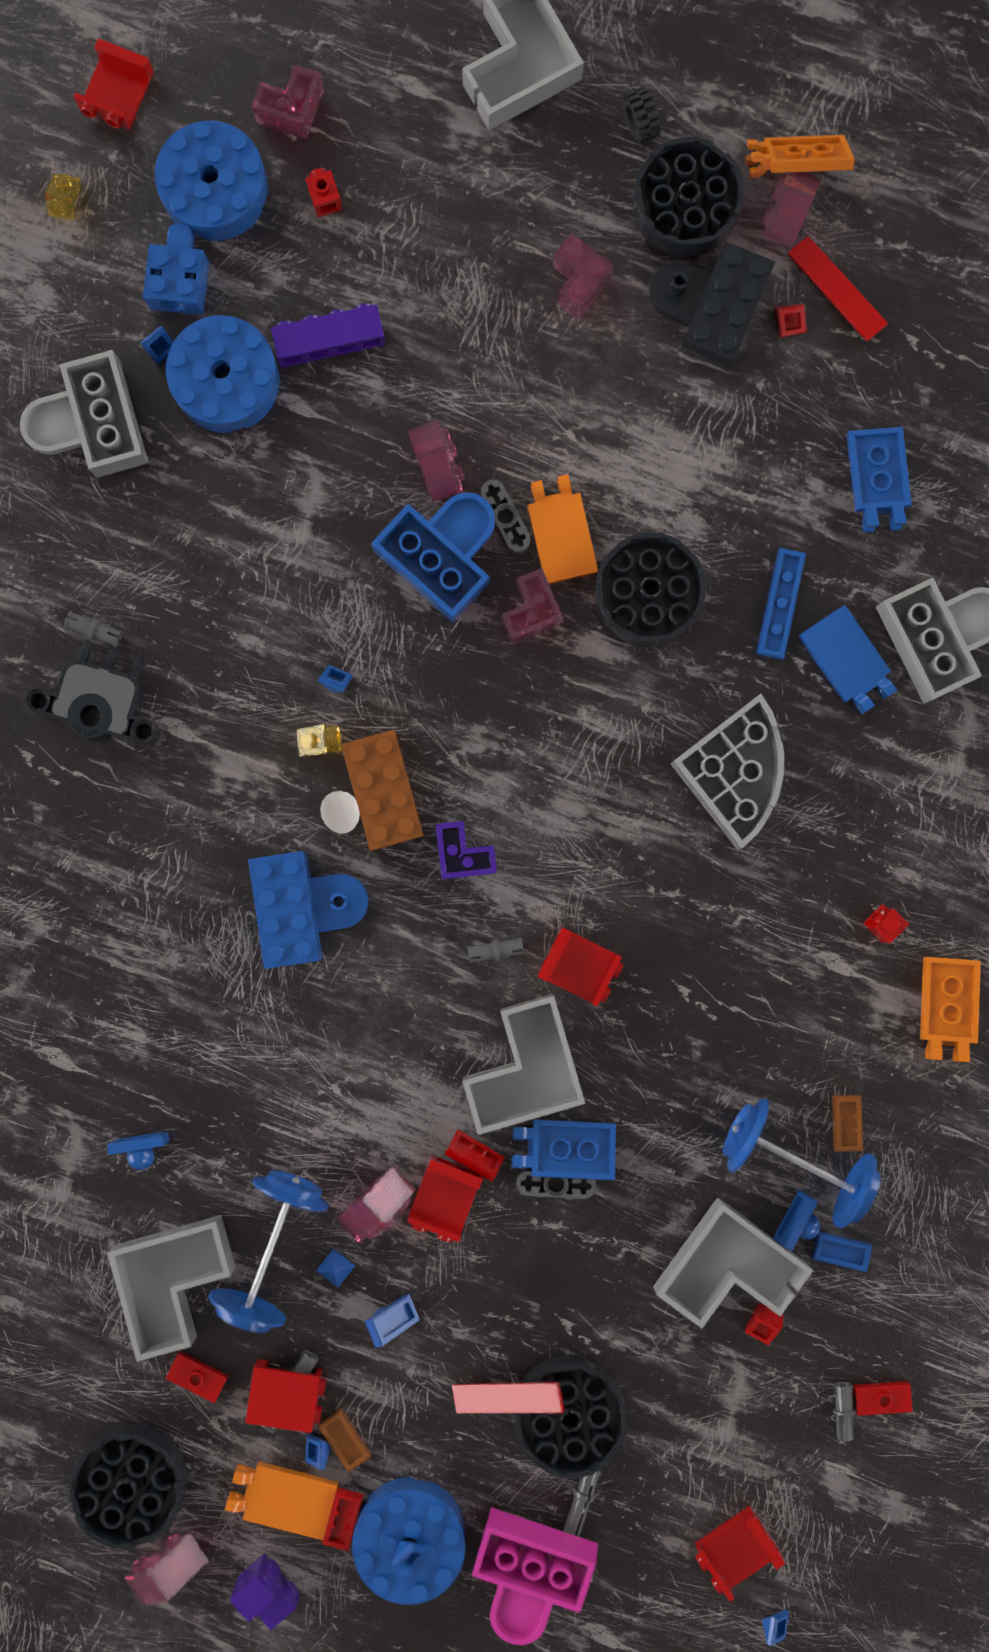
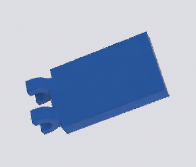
M903 427L849 431L847 433L854 507L855 512H863V533L875 531V527L879 526L878 515L890 514V531L901 530L902 525L906 524L904 509H908L912 505Z
M845 605L798 636L842 701L845 703L851 699L860 714L875 706L866 695L873 688L876 687L883 700L897 691L892 682L885 677L891 670Z
M533 1120V1128L514 1127L512 1140H528V1156L513 1155L511 1168H531V1177L615 1180L616 1124Z

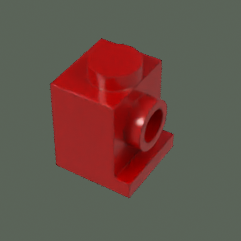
M318 168L310 172V177L305 179L317 218L343 210L331 170L325 172V169Z
M883 904L863 922L882 943L888 944L909 925L895 909L886 908Z

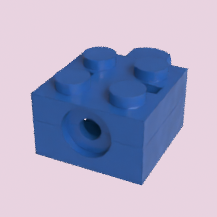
M175 223L169 227L166 246L149 244L143 298L150 310L203 315L209 261L204 250L193 249L195 237L190 227L184 223Z

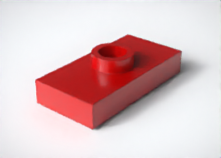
M458 1129L444 1153L491 1182L495 1179L505 1158L503 1155Z
M179 1351L165 1379L215 1404L229 1375Z
M908 1381L853 1385L857 1416L913 1412L911 1385Z
M337 1487L322 1542L323 1545L349 1552L364 1494Z

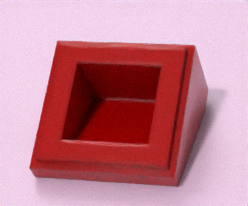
M760 1302L744 1332L769 1346L782 1330L784 1316L783 1314L779 1316Z

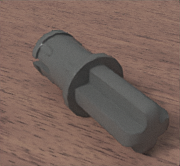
M836 1382L834 1384L836 1407L833 1408V1413L836 1414L837 1438L840 1441L849 1442L854 1438L853 1415L856 1413L852 1403L853 1385L848 1382Z

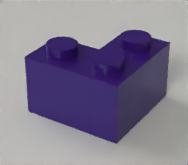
M464 821L436 824L442 879L497 873L494 845L467 848Z
M263 1553L239 1574L230 1602L247 1622L258 1615L271 1631L297 1608L300 1595L296 1585L291 1580L287 1581L281 1574L279 1565L273 1559L269 1560Z

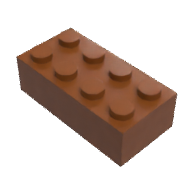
M395 730L341 744L370 851L425 837Z

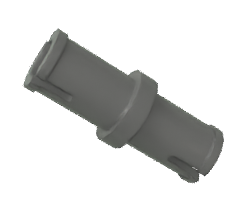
M72 611L67 614L70 618L65 619V628L85 634L86 638L90 640L95 638L113 647L119 645L117 640H121L122 631L100 623V620L95 618L91 620Z
M521 937L499 942L495 939L491 940V943L467 946L470 963L494 959L495 962L500 961L502 957L524 955Z

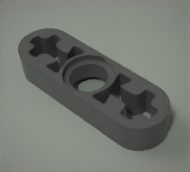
M489 480L481 488V497L486 499L491 507H496L494 498L492 496L487 498L489 488L492 487L494 491L499 489L498 500L501 505L493 510L495 526L508 550L514 554H522L530 546V535L503 484L497 480ZM503 510H508L513 514L514 518L511 523L502 524L498 520V514ZM516 524L519 525V527L515 528L517 536L525 538L522 547H519L517 544H511L514 541L511 529Z
M531 1169L522 1170L516 1178L517 1189L525 1196L587 1199L596 1191L595 1180H587L591 1187H586L585 1192H581L578 1186H571L572 1192H567L569 1183L566 1178H562L564 1186L561 1190L552 1191L548 1187L550 1178L545 1177L543 1181L544 1191L540 1190V1184H532L531 1189H526L525 1184L521 1183V1180L524 1181L526 1176H531ZM532 1177L533 1181H541L540 1177ZM581 1179L571 1180L572 1183H581Z

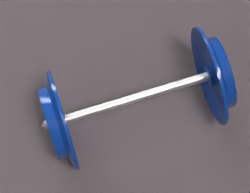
M761 1098L755 1105L746 1104L741 1109L730 1127L723 1147V1155L728 1157L727 1169L734 1173L738 1170L757 1143L841 1187L833 1211L834 1226L842 1229L851 1221L856 1223L865 1216L877 1195L881 1176L880 1172L876 1170L877 1161L875 1155L867 1153L861 1157L852 1167L844 1182L759 1137L768 1114L769 1103L767 1099Z
M277 1170L269 1171L267 1176H256L252 1181L254 1186L260 1191L284 1203L250 1293L219 1288L212 1290L208 1296L211 1303L217 1307L216 1312L219 1317L233 1326L252 1332H267L270 1327L283 1326L286 1321V1317L281 1310L262 1298L256 1297L290 1205L319 1212L327 1211L329 1208V1203L321 1197L322 1189L319 1186L297 1175Z

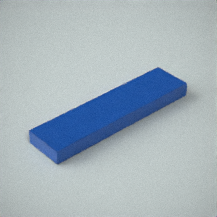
M784 548L778 549L756 652L757 655L781 660L785 657L806 553Z

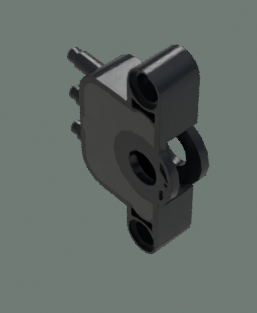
M84 640L77 660L69 662L64 667L56 693L35 688L29 691L25 697L26 706L30 711L69 723V726L77 735L89 740L101 741L112 735L151 746L156 744L161 736V731L157 724L138 717L145 694L143 684L139 681L144 657L136 655L129 674L116 671L114 667L118 649L113 647L109 649L102 667L88 662L92 642ZM44 695L46 697V704L43 708L38 709L36 705L37 700L40 696ZM98 708L101 713V719L95 726L90 727L86 721L87 714L90 710ZM144 726H150L152 730L150 737L142 739L140 736L141 729Z

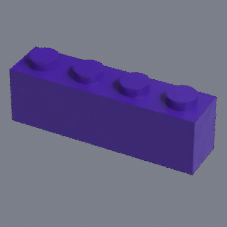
M360 304L356 309L348 311L337 309L331 311L329 315L320 317L318 315H309L303 318L302 321H282L277 326L271 327L277 359L281 368L386 345L377 304Z

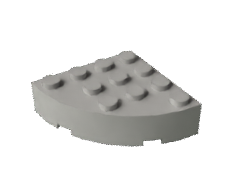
M762 694L758 695L670 763L736 849H742L766 823L779 798L784 776V749L777 728L778 724Z

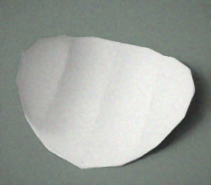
M343 791L332 792L321 803V817L325 825L332 831L341 834L348 833L355 828L359 821L360 813L356 799L351 794Z

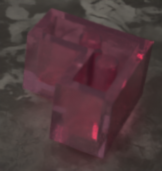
M294 65L286 90L260 82L251 106L256 123L307 139L324 91L321 73Z
M788 172V175L782 173L772 199L777 200L774 209L768 208L762 221V225L766 226L763 236L793 248L821 178L807 172Z
M570 233L554 254L553 267L569 279L559 291L558 304L579 320L612 279L614 265L572 233Z
M438 420L407 430L432 501L435 502L463 492L461 481L465 480L461 465L455 464L454 458L458 456L453 440L451 441L447 428L442 429Z
M542 568L518 577L516 585L524 605L503 613L501 617L511 644L561 625L563 621Z
M393 1165L382 1173L362 1195L352 1201L339 1215L337 1220L358 1243L367 1237L372 1240L382 1229L385 1231L396 1220L393 1215L397 1211L401 1213L411 1203L409 1197L416 1189Z
M177 1533L164 1543L165 1548L159 1554L155 1553L147 1558L142 1556L131 1565L132 1571L125 1579L142 1606L168 1602L208 1562V1559L191 1533L178 1535Z

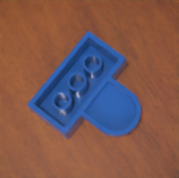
M460 493L453 496L429 522L412 506L407 504L371 543L372 549L454 623L490 583V576L478 567L471 558L489 540L495 526L494 511L486 499L474 493Z
M306 851L248 859L264 969L322 960L319 932L354 926L362 920L367 912L369 899L364 885L355 877L346 874L311 878Z

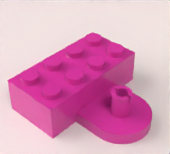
M491 1507L477 1552L472 1576L498 1585L490 1612L491 1625L496 1634L511 1644L525 1645L536 1641L542 1635L553 1604L580 1613L596 1565L598 1543Z

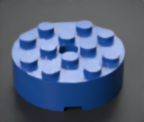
M200 121L189 124L179 129L165 142L157 157L155 184L160 199L174 223L186 224L190 227L193 235L205 238L207 241L231 239L247 231L262 214V208L268 196L266 172L255 144L238 128L219 121Z
M223 315L200 319L190 324L177 336L167 356L166 378L172 396L184 414L192 422L204 429L219 433H231L230 431L245 427L247 429L263 419L276 400L280 379L273 352L261 332L242 319ZM229 372L227 377L218 379L219 374Z
M413 1477L395 1479L376 1489L364 1502L359 1512L353 1535V1559L361 1579L375 1594L398 1604H419L442 1594L459 1574L465 1553V1523L461 1510L454 1498L436 1483L414 1480ZM406 1537L415 1539L416 1541H412V1543L424 1545L428 1549L410 1570L396 1568L392 1565L399 1542H409L404 1539Z

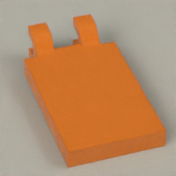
M845 135L764 138V142L753 139L747 140L748 150L757 151L745 156L746 165H756L760 162L758 167H751L749 169L751 178L761 177L770 169L772 173L853 170L855 158Z
M568 474L558 476L557 485L560 493L545 496L542 480L531 482L534 503L528 504L527 509L545 585L598 573L581 494H572Z
M923 957L920 1039L928 1040L925 1059L942 1060V1045L954 1046L952 1061L970 1062V1043H978L981 961Z
M258 1461L256 1469L237 1464L232 1483L248 1485L245 1495L230 1491L225 1507L226 1511H244L242 1520L320 1540L324 1539L338 1481Z

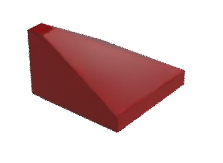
M804 304L774 307V315L780 338L807 332Z

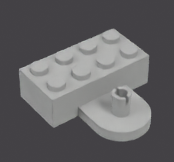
M113 350L60 364L67 391L34 400L25 408L21 415V434L34 450L51 455L82 447L88 469L97 478L149 463L121 362Z
M932 577L876 606L923 704L982 676L970 651L989 642V588H974L945 602Z

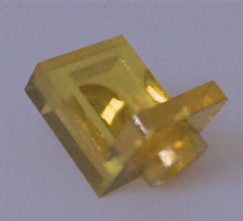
M54 173L44 192L49 216L68 220L75 219L74 203L82 188L81 178Z
M317 725L296 729L299 756L306 757L323 753L341 752V735L338 725Z

